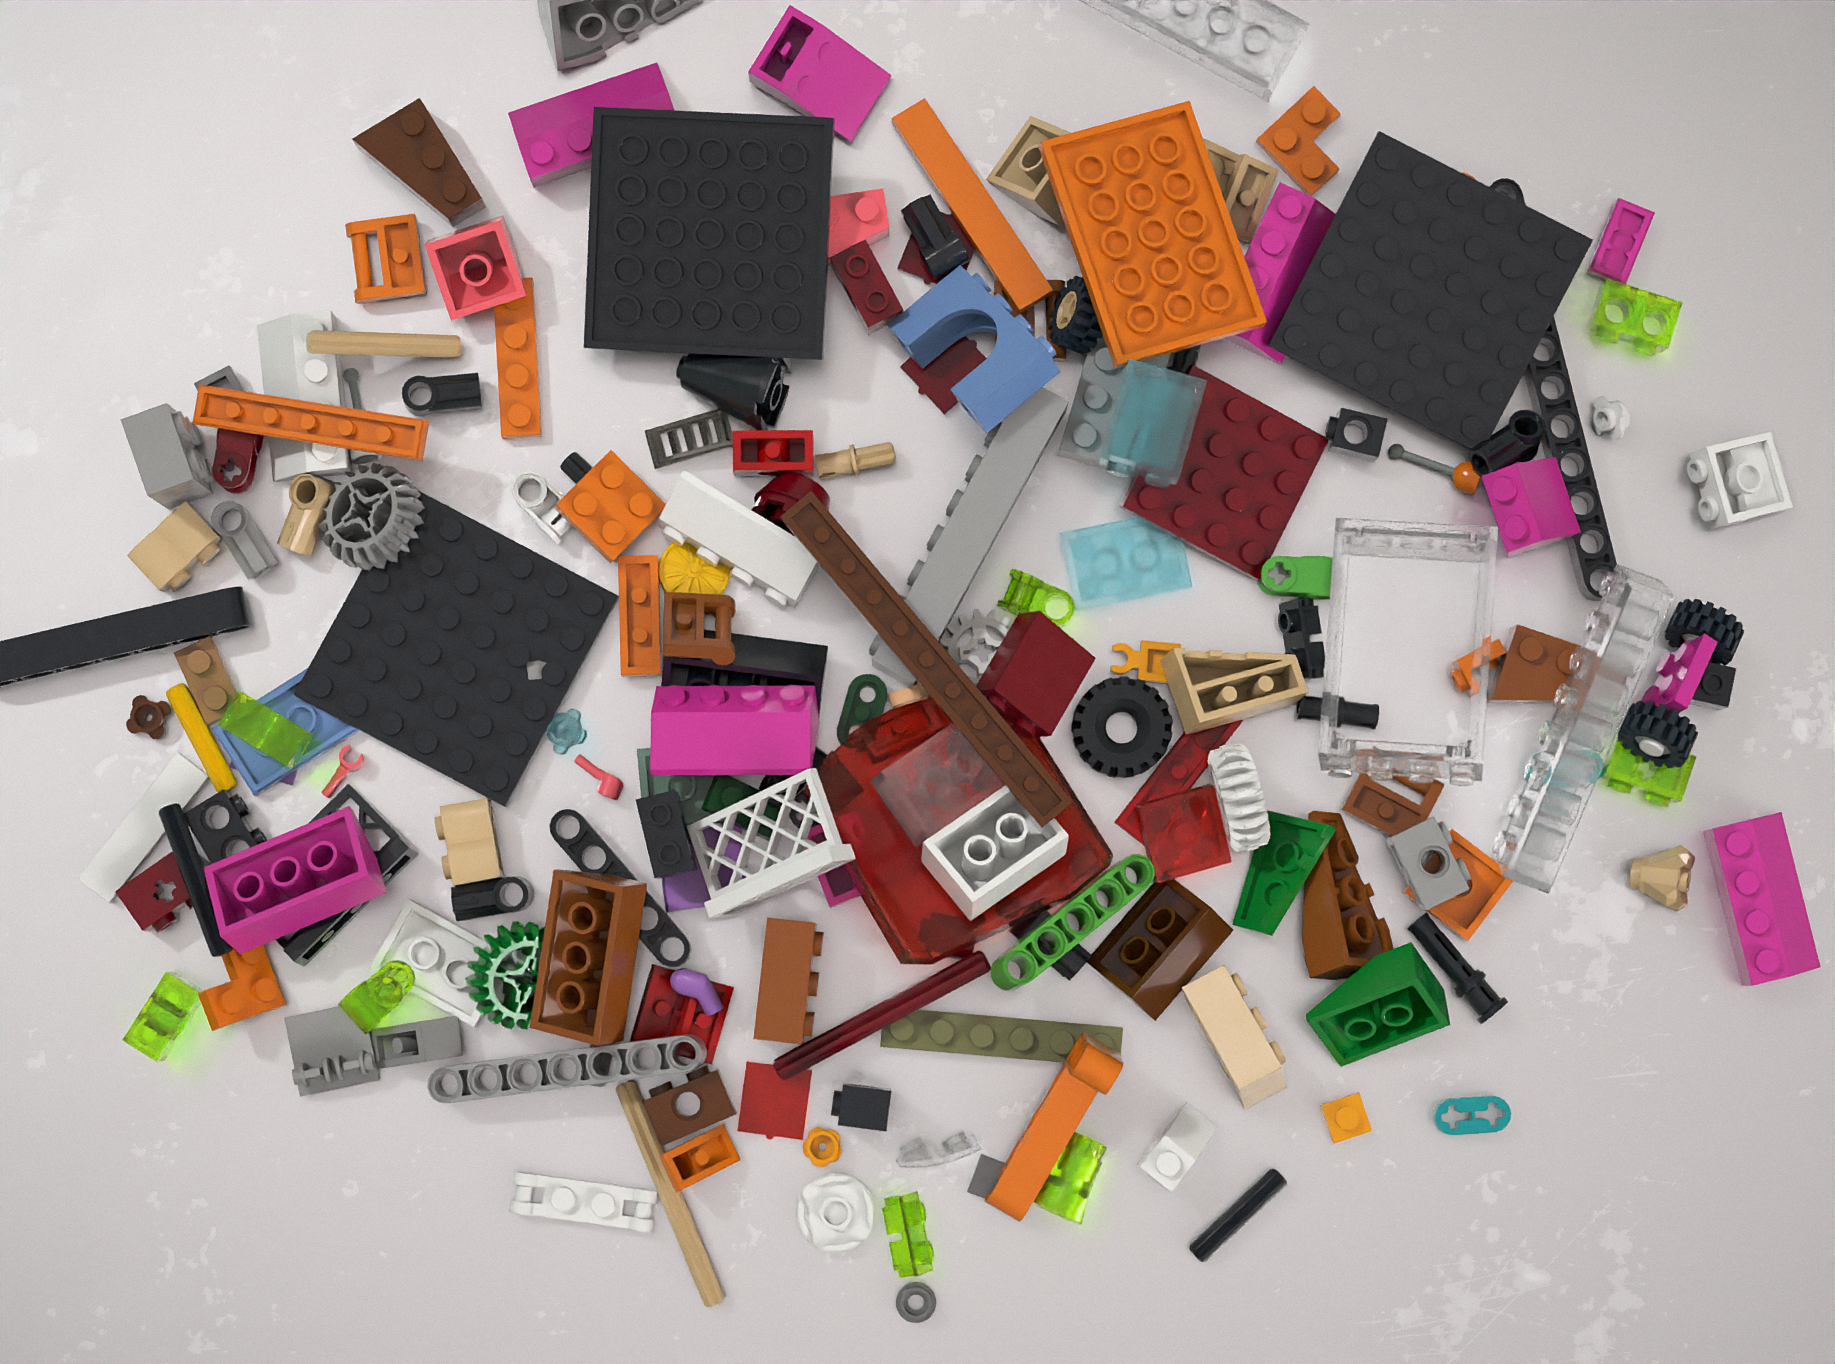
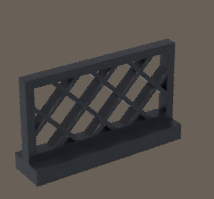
M347 784L309 823L339 811V808L351 797L359 806V823L364 833H366V829H382L390 838L379 851H374L384 886L386 887L418 853L409 843L404 841L350 784ZM366 814L375 823H366ZM371 900L299 929L289 940L285 936L275 940L295 963L305 967Z

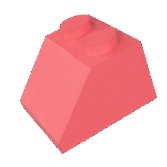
M503 215L430 239L424 245L451 321L527 296L517 254Z

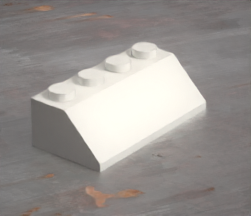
M331 310L289 314L257 325L265 395L346 407L341 354H312L306 348L307 333L313 330L338 331L337 317ZM268 436L273 482L293 480L298 475L304 473L325 477L343 475L345 471L353 472L349 449Z
M685 470L679 477L659 517V527L664 529L662 535L680 546L683 545L684 541L698 549L696 555L700 559L713 566H716L718 562L724 564L732 570L730 573L731 577L748 587L752 583L766 590L764 596L781 607H784L787 603L795 608L820 566L795 536Z

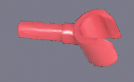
M346 745L341 749L339 753L340 765L321 792L328 798H330L342 779L349 772L357 771L362 767L363 754L353 764H348L344 761V757L349 753L351 745Z
M581 754L578 755L574 762L594 778L601 780L597 793L613 800H618L623 789L622 780L599 769Z

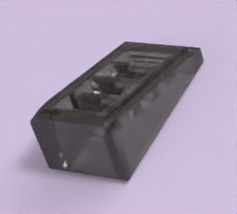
M720 409L645 430L655 469L733 448V433L728 415ZM709 422L714 424L718 442H713ZM694 426L699 427L704 445L702 447L697 445L693 430ZM679 430L683 431L688 451L682 452L677 434ZM664 434L668 435L673 454L668 457L666 456L661 435Z

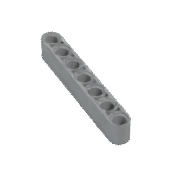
M684 1034L465 1063L436 1069L428 1079L427 1088L434 1100L440 1103H455L683 1073L699 1068L704 1063L707 1057V1048L700 1037ZM682 1042H688L695 1048L696 1057L691 1064H684L678 1059L677 1048ZM643 1047H648L655 1053L656 1062L651 1069H645L638 1063L637 1056ZM603 1052H607L615 1058L616 1068L611 1075H607L599 1069L598 1059ZM564 1057L571 1059L576 1065V1074L571 1080L563 1078L559 1072V1063ZM524 1063H529L536 1069L537 1078L532 1085H527L520 1079L519 1071ZM485 1068L493 1070L497 1076V1084L492 1090L484 1088L480 1081V1075ZM446 1073L453 1075L458 1083V1088L453 1095L446 1094L441 1087V1080Z

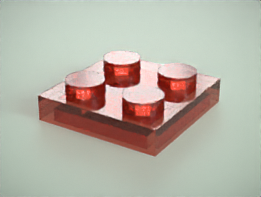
M1206 784L1135 805L1147 858L1152 862L1155 870L1153 882H1165L1232 862L1214 785Z

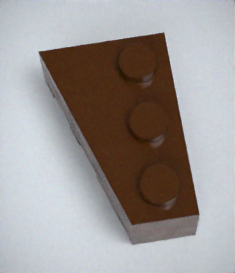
M420 98L352 138L356 147L382 167L391 177L400 182L452 227L486 208L482 197Z

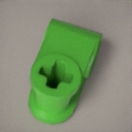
M1274 556L1268 559L1262 566L1261 579L1257 580V585L1261 591L1271 596H1288L1301 599L1313 598V600L1333 599L1334 558L1327 556ZM1275 567H1278L1279 574L1285 575V579L1278 585H1275L1274 578L1268 577V573Z

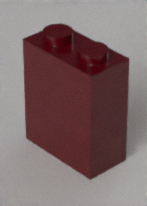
M1041 611L1020 613L1008 630L976 687L996 711L1013 724L1012 729L1017 734L1027 739L1047 737L1053 734L1096 658Z

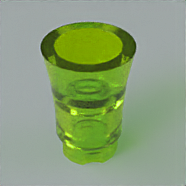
M1074 1132L1033 1204L1059 1217L1082 1225L1089 1196L1103 1164L1100 1161L1107 1147Z

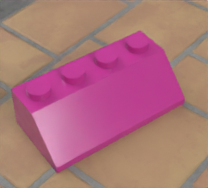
M657 62L508 112L526 170L534 188L591 169L594 107L674 110Z
M1279 182L1244 256L1267 323L1264 327L1223 338L1281 365L1285 354L1269 347L1268 344L1335 216L1333 211L1316 198Z
M656 686L651 710V775H796L812 768L819 728L815 686Z
M350 806L203 867L220 937L239 954L386 894L377 857Z
M1782 812L1704 830L1703 833L1741 985L1753 986L1820 968Z

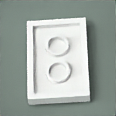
M407 899L369 970L452 1016H457L458 1019L472 1027H476L482 1016L476 1010L478 1002L471 1000L468 994L475 987L469 986L465 978L475 974V971L469 969L467 964L469 961H478L479 956L474 952L473 947L478 946L484 949L488 944L478 936L418 903ZM507 954L501 962L507 960L511 955ZM494 977L495 991L501 982L497 977Z

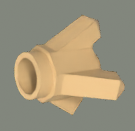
M1679 845L1651 857L1644 856L1643 859L1634 858L1630 871V889L1639 890V893L1649 895L1676 912L1685 908L1688 904L1687 893L1685 892L1689 891L1691 869L1695 862V856Z

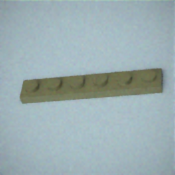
M916 1010L881 1030L880 1047L1064 1063L1083 1032L1115 1049L1121 1056L1123 1027Z

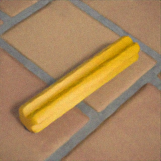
M183 683L171 687L166 691V696L217 792L223 789L227 791L232 790L237 786V780L208 725H206L188 687Z

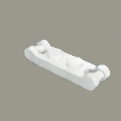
M515 1172L513 1184L517 1185L515 1200L510 1202L509 1212L627 1228L644 1232L653 1231L654 1219H650L652 1204H657V1191ZM533 1187L545 1188L543 1203L531 1202ZM625 1200L636 1201L634 1216L623 1215Z

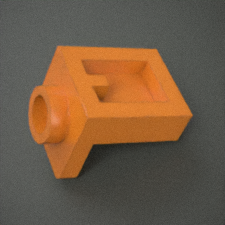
M1500 639L1451 663L1454 670L1450 672V675L1460 693L1466 691L1469 698L1481 693V689L1471 670L1476 669L1478 675H1481L1500 665L1497 657L1506 653Z

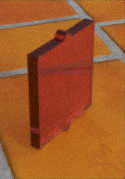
M747 1061L737 1131L766 1135V1138L769 1140L773 1139L774 1136L803 1140L812 1070L806 1069L787 1080H782L772 1064Z

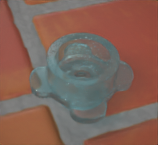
M569 709L567 713H557L549 724L546 735L554 743L553 750L557 754L564 755L571 746L582 744L585 741L587 731L581 726L580 711Z

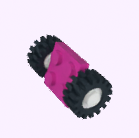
M1685 599L1683 603L1680 601L1677 604L1665 630V639L1670 640L1668 644L1672 648L1678 647V649L1673 653L1667 652L1661 658L1656 668L1659 676L1655 685L1653 684L1648 688L1641 701L1631 704L1620 727L1617 737L1618 741L1623 742L1622 746L1624 749H1631L1630 754L1633 756H1642V761L1646 763L1651 760L1655 766L1662 767L1664 764L1667 768H1674V765L1679 768L1685 764L1698 736V732L1694 724H1689L1690 719L1686 716L1680 717L1679 713L1688 708L1708 662L1727 665L1729 661H1732L1743 637V625L1741 622L1736 621L1737 617L1733 614H1725L1727 610L1723 607L1719 609L1714 608V603L1707 601L1705 605L1700 599H1694L1693 602L1690 599Z

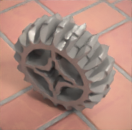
M372 463L370 468L358 465L356 475L353 472L345 471V481L343 483L333 482L336 491L333 495L328 496L329 505L322 509L325 520L318 526L325 533L322 540L330 548L329 551L332 552L334 557L343 560V563L350 567H359L362 570L370 571L373 566L384 569L387 559L391 562H398V552L400 550L410 552L407 543L410 538H419L414 528L424 523L417 514L425 507L418 500L421 494L413 486L408 476L403 473L400 474V471L392 466L386 465L384 467L381 464ZM372 536V538L369 539V540H367V541L357 542V541L360 540L361 538H362L363 540H366L367 538H369V537Z

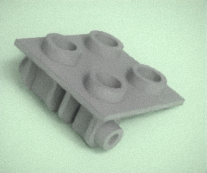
M363 1001L284 1018L294 1064L292 1077L294 1084L298 1085L300 1097L379 1080Z

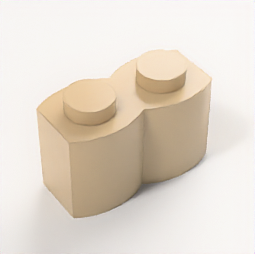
M185 501L167 516L155 530L140 541L127 556L159 591L165 592L170 588L174 592L189 580L191 575L188 571L194 564L200 561L203 565L219 552L220 548L217 544L221 541L222 537L191 503Z
M484 798L440 806L441 816L435 817V827L438 839H445L447 846V855L441 857L445 879H452L453 886H461L504 878L491 800Z

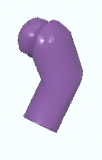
M680 968L672 973L670 977L672 989L679 994L698 999L706 1016L713 1015L723 1009L724 1006L706 974L687 968Z

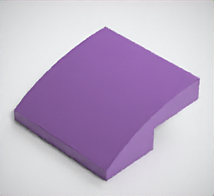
M734 825L733 830L742 834V829ZM712 827L702 830L707 846L715 850L721 832ZM730 837L724 856L737 862L742 843ZM692 841L691 845L697 870L662 878L666 912L705 907L704 902L711 900ZM721 863L717 875L721 887L724 888L729 885L734 870Z

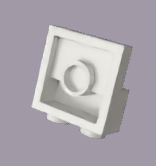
M1771 431L1707 446L1689 453L1691 460L1687 465L1688 476L1692 482L1698 483L1702 497L1698 504L1699 514L1704 521H1709L1711 530L1793 507Z

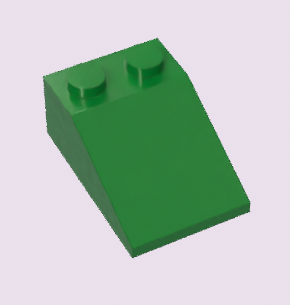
M1412 942L1374 956L1306 1014L1307 1022L1341 1067L1450 1025L1444 988Z

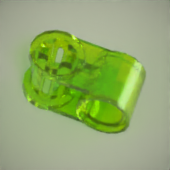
M1010 570L1009 576L1011 581L1003 600H998L996 604L998 608L1016 616L1020 613L1041 611L1060 628L1070 624L1074 618L1075 605L1069 593L1044 583L1042 580L1022 571ZM1024 586L1020 599L1016 602L1021 587ZM1053 599H1061L1068 605L1067 614L1060 619L1051 618L1045 611L1046 605Z
M390 961L369 979L362 981L338 1003V1006L364 1034H367L398 1006L403 997L412 989L416 979L415 973L411 966L403 961Z

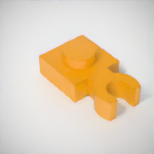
M1141 640L1140 652L1133 651L1127 644H1114L1112 651L1123 652L1127 657V662L1123 666L1111 665L1110 672L1121 675L1129 672L1131 669H1137V678L1140 680L1168 684L1160 660L1172 648H1181V644Z

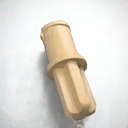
M890 442L857 449L852 444L849 445L850 449L815 455L820 480L851 473L859 476V470L893 464L896 460L894 447Z

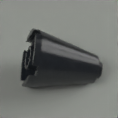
M689 353L688 356H683L680 359L676 376L680 379L681 387L755 430H768L766 425L775 426L783 411L790 387L783 384L784 372L791 374L792 367L789 358Z

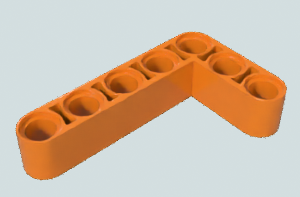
M1085 1032L1081 1034L998 1175L999 1180L991 1194H987L984 1202L1019 1222L1024 1218L1098 1091L1106 1095L1119 1076L1123 1067V1061L1118 1051Z

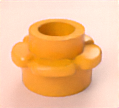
M814 1128L808 1133V1139L803 1142V1153L805 1157L811 1159L813 1165L825 1167L828 1163H834L840 1158L842 1148L839 1145L841 1138L832 1129ZM820 1143L826 1144L827 1147L824 1151L819 1149Z

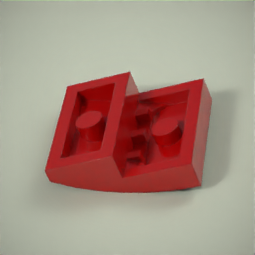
M652 964L630 1041L684 1034L696 1035L703 1040L707 1048V1057L704 1063L712 1065L734 987L711 981L724 1007L717 1013L706 1016L698 999L679 994L672 989L670 977L676 970ZM682 1042L677 1048V1055L694 1060L696 1051L692 1044Z

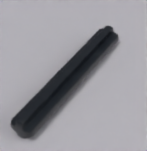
M177 803L164 806L159 810V816L209 951L213 957L228 954L233 950V947L220 937L203 865L182 808Z

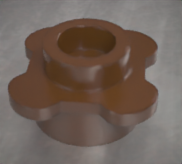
M144 695L136 696L132 701L133 708L130 713V719L126 722L128 731L133 734L143 732L149 734L152 739H160L165 734L163 725L166 716L171 713L170 705L166 701L158 703L149 701ZM148 713L152 715L150 721L145 719V715Z

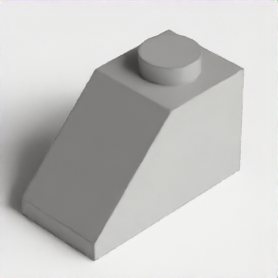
M457 1016L370 1030L377 1069L463 1056Z

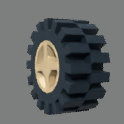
M1074 276L1073 279L1067 281V287L1063 286L1061 288L1060 298L1056 297L1054 301L1056 308L1051 310L1050 317L1053 320L1048 323V329L1051 330L1048 335L1052 339L1051 342L1053 344L1080 354H1087L1090 352V348L1094 349L1096 347L1097 338L1101 339L1103 334L1083 277Z

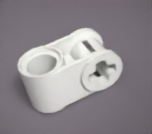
M530 471L521 473L512 483L511 491L513 498L533 518L532 521L559 545L562 542L561 536L572 526L563 516L553 525L561 516L554 506L564 495L555 490L539 474ZM526 481H536L541 485V494L534 501H525L520 497V487Z

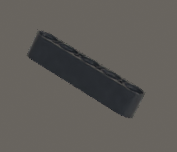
M564 809L552 817L549 827L553 839L582 872L609 874L639 881L579 812ZM566 817H575L579 822V832L572 839H564L558 830L559 823ZM592 847L602 848L606 855L605 863L598 869L588 868L584 861L585 853ZM646 890L644 908H653L658 915V922L651 930H642L640 928L639 939L660 963L669 967H679L685 964L691 956V942ZM673 937L681 940L684 945V953L676 961L668 960L662 953L663 943Z

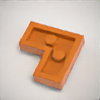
M1313 86L1260 135L1256 143L1305 194L1312 197L1340 170L1316 145L1314 140L1340 117L1341 113Z
M263 945L239 954L233 948L230 953L221 956L231 981L198 993L212 1031L286 1005Z

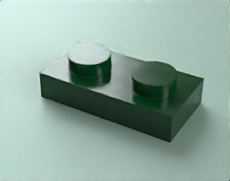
M715 775L701 810L714 814L758 793L759 790L729 775ZM767 804L763 815L776 822L781 808H775ZM740 812L737 814L734 825L747 831L751 817ZM760 823L756 835L770 841L773 829Z

